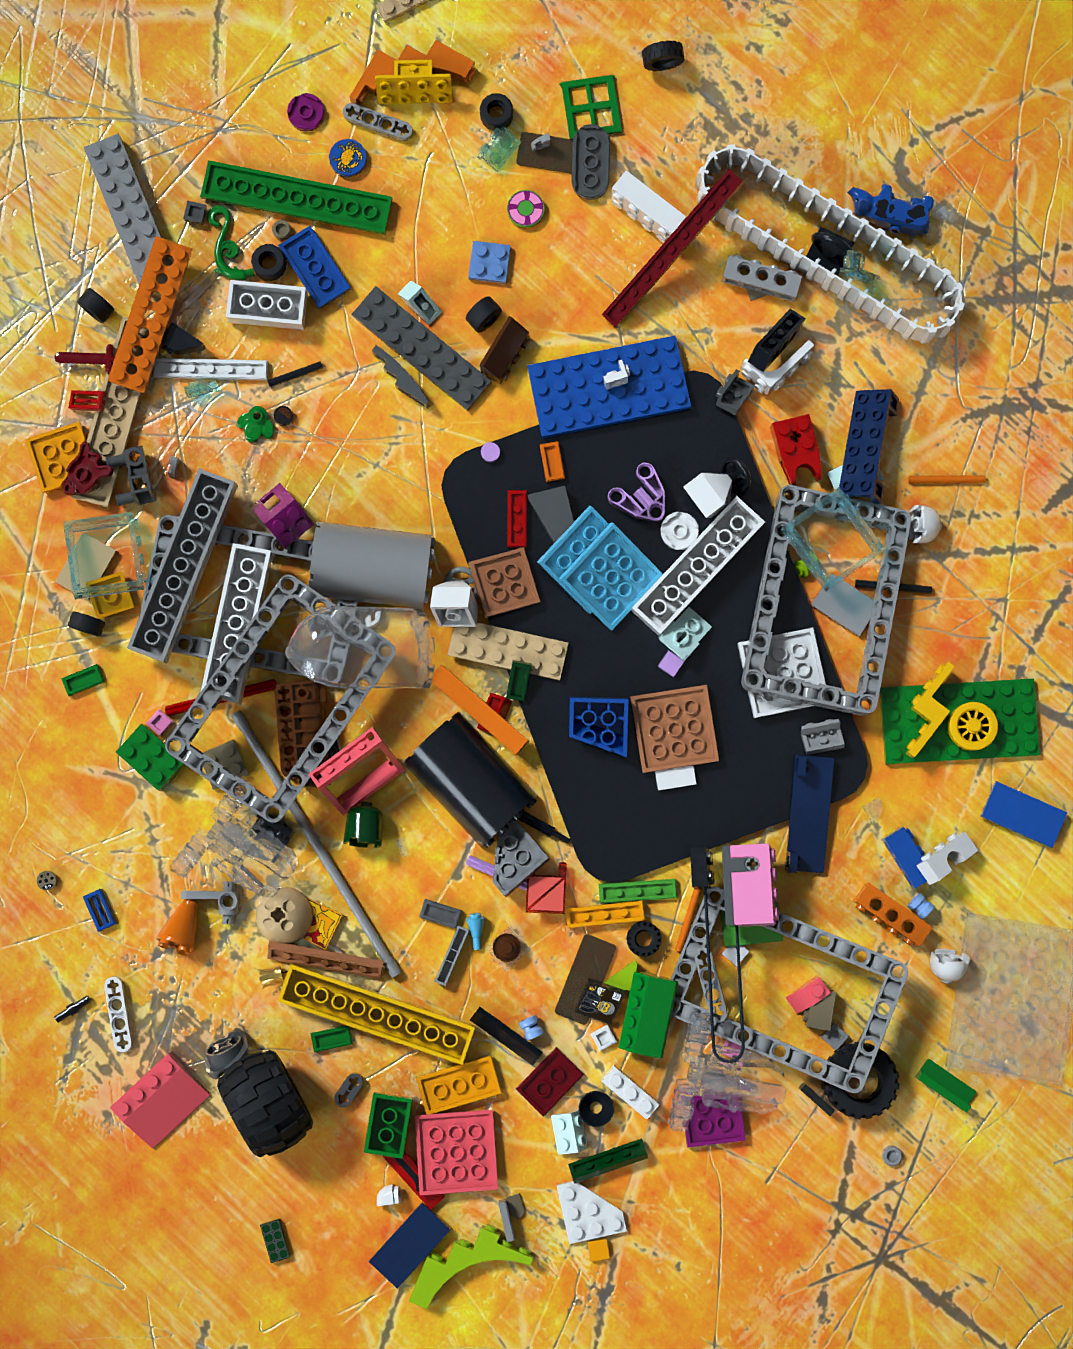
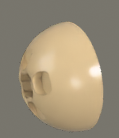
M279 887L269 891L262 897L256 909L257 926L264 937L270 941L285 944L297 942L305 936L312 923L313 912L310 902L302 892L292 887Z

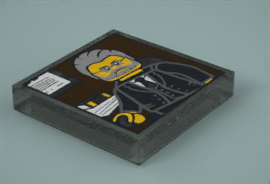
M588 978L575 1008V1013L612 1025L625 990Z

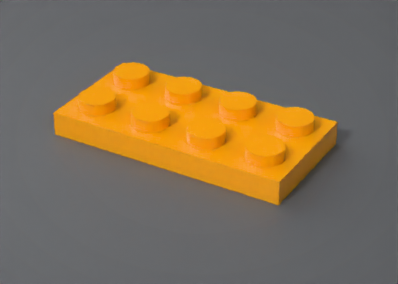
M491 1055L465 1062L463 1065L458 1064L416 1077L426 1115L502 1093Z

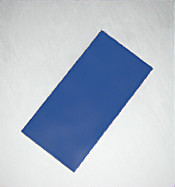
M995 781L980 817L1053 848L1067 812Z

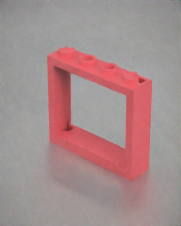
M370 728L309 773V776L318 789L344 816L351 807L359 805L405 771V769L376 731ZM374 735L375 738L370 741L368 738ZM380 748L389 760L336 798L327 786ZM319 774L322 775L320 779L317 778Z

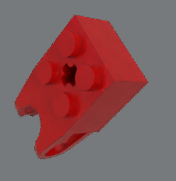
M806 414L772 423L770 426L779 464L783 469L788 484L796 486V470L800 467L808 468L815 477V480L820 481L822 478L820 455L810 415ZM792 435L798 438L797 442L790 439Z

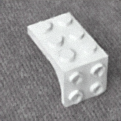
M808 340L780 368L774 371L762 372L750 364L746 358L741 366V374L747 380L751 379L755 383V388L761 394L764 392L768 395L773 389L777 391L784 384L785 377L788 376L790 378L797 371L800 363L804 365L810 359L814 344Z

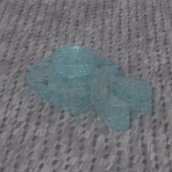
M196 381L184 387L188 398L219 391L217 381L205 384Z

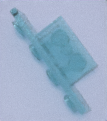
M847 250L843 261L846 268H840V272L845 273L846 277L857 279V281H862V283H873L874 280H879L880 277L864 270V254L854 250Z

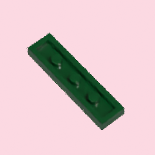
M641 1138L569 1163L568 1165L575 1184L647 1159L648 1155Z

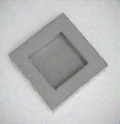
M835 1023L831 1025L830 1031L827 1030L821 1036L834 1050H837L849 1037Z

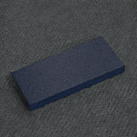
M422 1202L373 1255L369 1263L398 1289L451 1228Z

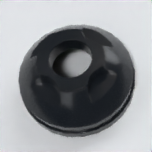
M591 1091L580 1100L578 1111L581 1119L587 1125L600 1127L607 1124L613 1117L614 1105L606 1093ZM593 1102H599L602 1105L599 1113H593L590 1110V1105Z

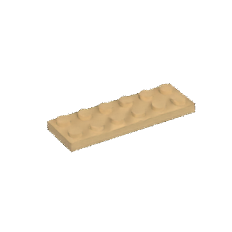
M476 623V627H454L448 656L510 670L513 660L532 663L530 674L560 681L568 642Z

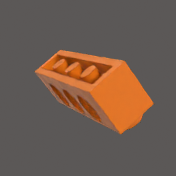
M869 882L864 884L853 900L857 904L856 908L863 913L867 911L872 914V919L880 925L885 923L889 926L888 931L896 936L900 934L905 937L903 941L911 947H914V945L920 947L933 928ZM875 899L880 902L878 910H873L871 907V903ZM891 910L896 913L894 921H889L887 918V914ZM906 922L912 924V930L908 933L903 929Z

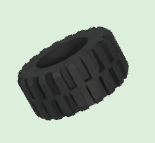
M859 1042L843 1045L844 1047L835 1050V1053L829 1056L827 1060L847 1069L851 1065ZM864 1043L863 1045L864 1049L868 1052L873 1051L875 1048L874 1045ZM880 1048L872 1065L878 1074V1085L869 1097L864 1099L853 1098L845 1090L822 1081L824 1084L823 1090L828 1100L844 1115L854 1117L855 1119H871L872 1116L883 1114V1110H888L892 1106L890 1104L892 1100H896V1091L899 1090L900 1086L898 1083L899 1072L896 1071L894 1061Z

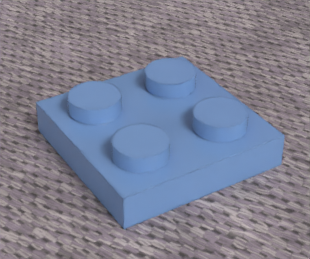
M473 241L468 279L506 284L510 245Z

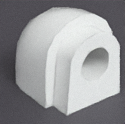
M394 1184L383 1187L377 1195V1207L403 1203L400 1186H395Z

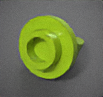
M807 557L793 563L794 569H796L800 578H806L814 568L813 565L808 567L804 563Z

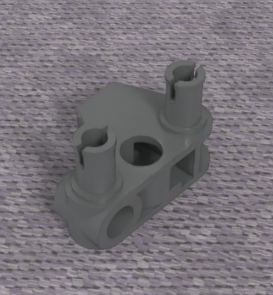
M143 445L125 449L120 455L106 457L107 465L112 468L124 465L128 468L131 492L115 495L118 507L134 502L137 505L157 501ZM135 451L136 454H140L137 462L131 459ZM142 478L143 483H147V488L138 490L135 480Z

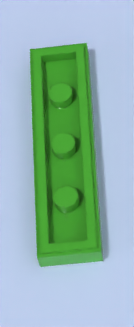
M676 879L599 884L600 903L677 898Z

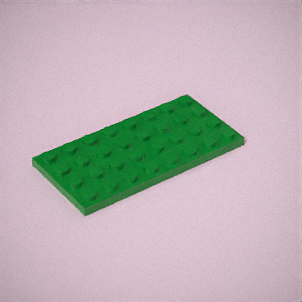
M1034 678L941 684L932 698L950 712L914 758L906 754L909 750L906 747L913 738L915 740L920 735L918 733L919 729L924 723L928 725V722L911 710L913 706L911 702L917 694L921 695L924 692V685L880 688L885 764L1040 755ZM968 702L985 704L994 712L998 721V732L993 742L987 747L975 751L964 750L958 747L951 740L947 729L948 719L953 710ZM969 711L971 718L973 717L974 711ZM978 711L977 719L984 714ZM964 713L961 717L967 720ZM984 718L981 724H989L988 719ZM959 721L958 726H963L964 723ZM989 727L981 728L983 731L988 733ZM959 729L960 734L964 732V729ZM978 732L980 739H983L985 736ZM968 733L963 736L966 740L968 738Z

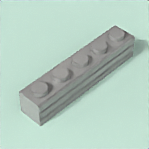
M460 925L457 926L434 982L446 986L469 929Z

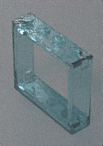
M840 487L792 519L781 529L784 536L826 592L885 550L881 539L872 532V526L863 520L860 516V510L851 504L848 494H845ZM833 500L837 502L873 551L834 579L831 578L794 528Z
M133 512L63 522L72 591L75 600L144 590V583H147L146 572L141 569V565L145 564L143 553L139 554L138 547H142L141 537L136 535L139 523L138 518L134 519ZM129 525L137 580L81 588L74 533Z

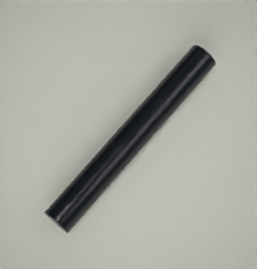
M321 361L269 379L267 382L269 387H273L322 369L323 366Z

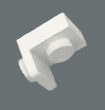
M622 360L618 361L619 372L611 371L604 376L606 390L628 383L630 371L628 365H624Z

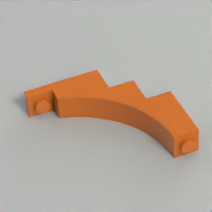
M435 40L427 55L406 45L398 60H432V74H451V78L465 84L469 79L472 80L476 74L475 61L438 40ZM378 49L349 96L351 103L359 105L360 102H364L367 97V91L376 96L375 76L394 75V60L396 59Z

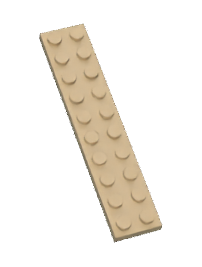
M122 316L114 344V356H116L128 317ZM142 328L139 331L140 338H147L149 336L147 328ZM136 346L133 349L134 356L138 357L143 354L141 346ZM130 364L127 367L128 374L133 375L137 372L135 364ZM107 373L101 390L107 393L106 397H104V400H106L105 404L102 405L104 411H95L87 442L92 446V452L102 455L100 466L107 465L106 457L120 455L126 449L142 394L108 382L109 374ZM121 466L113 468V475L102 479L92 492L75 494L71 498L109 508Z

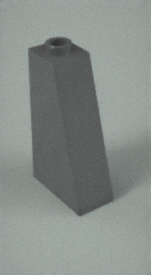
M565 486L528 495L530 505L554 544L574 523Z

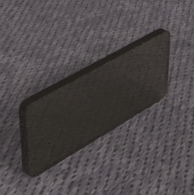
M529 132L521 133L516 160L518 165L572 174V139L550 136L551 145L549 147L533 151L531 143L542 135Z
M589 934L583 936L556 1005V1014L583 1025L587 1024L590 1016L579 1013L577 1010L589 983L602 987L616 951L614 944Z

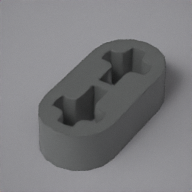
M351 1073L337 1091L334 1100L339 1107L349 1106L361 1089L363 1077L359 1073ZM357 1077L359 1086L355 1085L351 1090L348 1088L351 1084L349 1079ZM347 1090L350 1092L347 1096L349 1101L341 1103L339 1094L343 1095Z

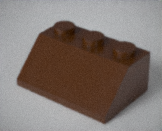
M511 316L506 320L480 363L481 373L499 384L503 380L506 381L511 373L509 369L512 364H517L521 357L519 354L521 349H526L531 340L529 339V331Z

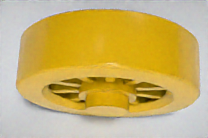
M968 702L958 706L951 713L947 724L948 734L958 747L969 751L980 750L990 745L995 739L998 732V721L994 712L985 704ZM969 711H974L972 718ZM978 711L984 714L979 719H977ZM964 713L967 720L961 717ZM987 718L989 724H981V721ZM959 721L964 723V725L958 726ZM989 727L988 733L983 731L981 728ZM959 729H964V732L960 734ZM978 732L985 737L980 739ZM968 733V738L966 740L963 736Z

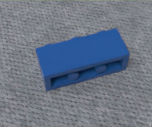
M900 827L882 838V841L912 889H916L927 882L916 866L922 862L921 857L924 855V852L919 845L916 846L913 842L914 836L908 828Z

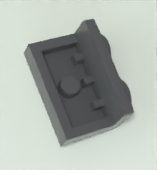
M737 369L733 374L728 375L725 380V386H721L716 393V397H718L716 405L734 415H737L755 387L753 384L739 378L740 371Z

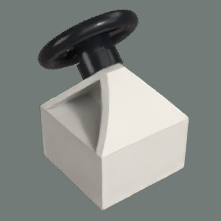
M729 457L721 464V474L701 473L686 484L684 489L704 516L712 518L730 504L731 490L742 493L749 489L751 476L742 461ZM729 464L731 469L727 471L726 468ZM736 465L743 471L744 476L737 470ZM740 481V482L744 483L745 485L742 486V487H739V486H736L735 484Z

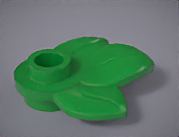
M261 406L251 408L249 413L240 415L237 420V427L245 428V438L249 443L256 441L260 435L271 439L274 431L273 423L267 418V411ZM256 412L261 414L260 419L255 418Z

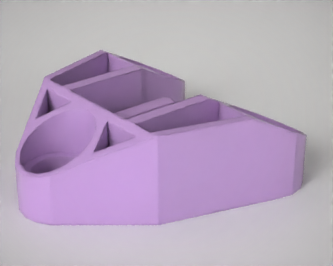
M642 463L637 467L636 475L655 500L653 501L641 487L633 495L645 509H642L621 488L611 489L608 493V501L611 505L634 519L659 522L665 514V491L654 467L650 463ZM642 467H647L650 470L648 477L640 475L639 470ZM619 492L622 495V499L619 502L612 501V493ZM659 508L661 516L658 518L652 517L651 510Z

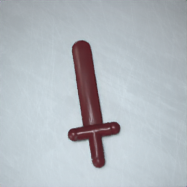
M112 344L106 346V353L58 352L55 354V361L58 363L105 365V372L107 374H110L115 359L114 346Z

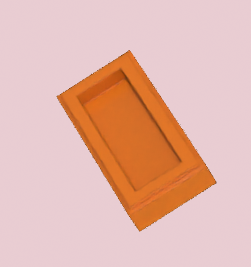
M559 442L540 444L546 483L565 480Z

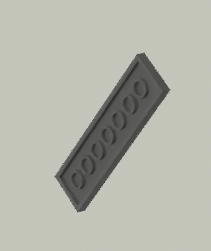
M377 286L373 288L351 314L352 317L466 411L470 409L492 383L490 379Z

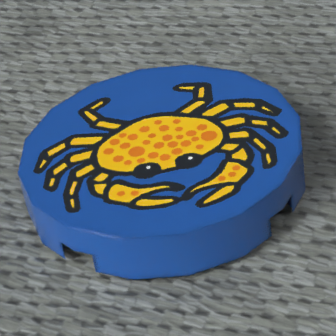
M352 139L338 141L331 148L329 154L332 169L338 175L344 177H352L361 173L367 161L363 146Z

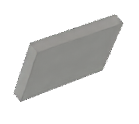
M831 573L810 606L859 637L870 621L874 600Z

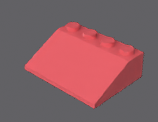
M170 1052L120 1097L110 1109L126 1126L153 1149L211 1094L175 1054Z

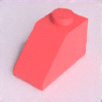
M816 975L788 995L786 999L798 1014L815 1005L831 992L821 978Z

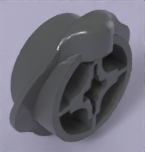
M240 1028L233 1029L228 1036L216 1040L206 1048V1071L212 1079L220 1078L224 1071L234 1062L248 1055L249 1045L247 1036Z

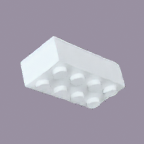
M625 171L612 187L611 200L613 205L627 211V215L631 219L640 221L645 230L654 232L657 235L656 237L663 243L686 218L684 214L628 171Z
M230 280L226 318L229 323L304 330L308 299L306 287Z

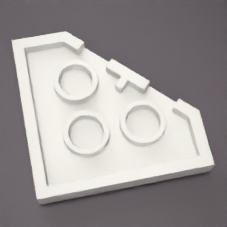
M574 1181L557 1184L569 1244L627 1231L621 1209L612 1205L593 1191H590L579 1182L574 1184Z

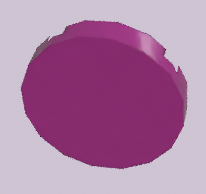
M303 93L292 98L288 104L287 114L293 127L307 132L321 125L324 120L325 111L318 97L313 94Z

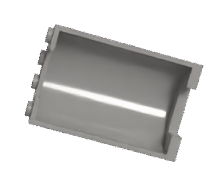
M317 521L310 566V588L326 598L423 609L424 603H428L429 592L425 590L426 581L431 579L432 567H428L429 560L433 561L435 538L432 535Z

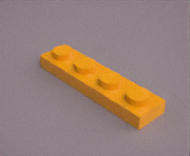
M642 901L565 908L567 928L644 920Z

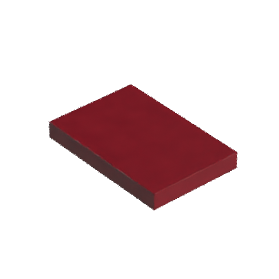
M555 1047L517 1086L516 1090L544 1117L584 1073Z

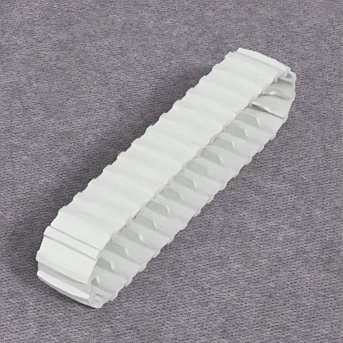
M735 144L727 145V148L718 152L714 150L707 156L705 166L700 167L695 184L699 190L697 203L710 191V187H705V185L713 184L714 177L709 176V172L711 174H714V172L719 174L720 166L726 165L728 169H731L732 165L740 166V172L748 170L756 175V182L764 180L773 186V192L779 189L790 196L789 202L795 199L805 205V212L811 209L822 216L820 221L823 222L825 219H828L838 225L836 231L839 232L841 229H844L854 235V242L859 238L870 245L869 251L875 248L887 255L885 261L892 258L903 265L902 271L908 268L918 274V281L923 277L936 285L933 289L934 291L939 287L945 293L942 300L950 302V306H946L943 309V312L947 314L946 319L944 320L940 316L936 321L939 325L938 327H934V324H930V321L926 322L925 327L917 325V318L912 322L899 314L902 310L901 308L895 312L883 304L886 299L883 298L879 302L867 294L868 288L863 292L851 285L852 278L846 282L835 275L837 269L834 268L830 272L820 266L819 262L821 259L818 258L814 262L802 255L803 248L798 252L786 245L788 239L785 238L781 242L771 236L772 229L769 228L765 232L754 225V218L749 222L738 215L739 209H735L732 212L723 206L711 221H718L725 225V229L729 232L735 231L741 235L742 240L746 242L751 241L756 244L757 249L760 251L766 250L773 255V259L778 262L782 260L789 265L791 270H798L805 274L806 279L818 282L825 291L831 290L836 293L838 299L849 301L856 310L862 309L867 312L869 318L874 321L878 319L885 323L887 329L898 331L905 340L910 338L920 341L921 344H928L934 338H943L953 329L955 321L963 312L965 303L962 302L961 295L963 287L961 283H957L950 275V270L946 268L942 270L934 265L935 261L932 259H924L918 255L917 250L906 248L899 239L895 238L893 240L888 237L881 228L875 229L870 226L868 220L864 218L859 219L852 215L853 211L850 209L839 207L832 198L826 199L821 196L819 190L815 188L810 189L803 185L804 181L799 178L794 179L787 175L786 170L783 168L777 169L772 166L771 161L764 158L762 160L754 155L755 151L750 148L745 150L737 148Z

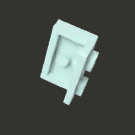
M578 1110L551 1116L558 1155L578 1153L587 1149V1137L583 1126L584 1121L581 1119Z

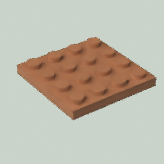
M707 685L630 697L642 773L719 761Z

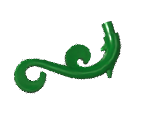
M221 205L213 206L207 213V220L212 226H221V223L215 220L216 215L223 214L225 216V223L214 249V259L218 268L214 269V272L236 281L246 280L247 277L255 276L253 268L244 270L233 266L234 269L226 265L223 259V251L225 249L229 250L225 253V257L233 259L238 256L239 249L234 241H225L231 221L229 210Z

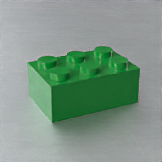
M142 723L116 751L123 760L158 791H163L186 766L166 751L165 742L147 725Z
M378 1092L373 1093L363 1153L403 1159L413 1098Z

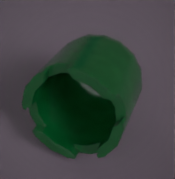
M361 802V805L351 807L347 814L343 844L349 843V846L367 848L368 844H375V848H380L382 846L383 814L381 810L373 807L371 802Z

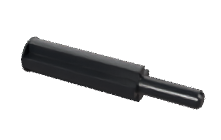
M521 810L523 814L518 820L549 837L552 835L569 844L570 838L555 831V827Z

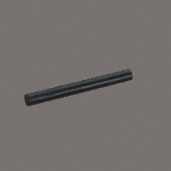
M855 580V587L876 589L877 581ZM900 584L898 591L931 594L932 586Z

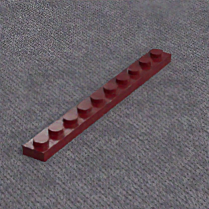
M728 169L602 313V316L615 328L620 325L742 186L744 182L732 170Z

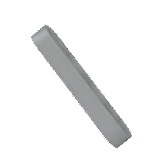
M349 103L343 108L344 118L350 123L401 141H408L413 135L412 126L405 121L354 103ZM354 109L358 115L352 114L350 117L347 111L351 112ZM366 115L374 116V121L368 124L364 121ZM384 121L392 123V127L388 130H384L381 125ZM407 128L409 133L402 135L400 130Z
M702 947L696 950L694 958L710 1015L709 981L703 978V973L708 970V967L701 969L700 965H704V962L698 958L701 955V951L707 954V948ZM710 951L711 971L714 973L712 989H716L719 992V998L713 1000V1004L722 1001V1005H718L720 1011H724V1015L721 1016L722 1019L719 1020L718 1017H714V1022L722 1023L727 1019L728 1011L713 954ZM713 1006V1013H716L715 1006Z

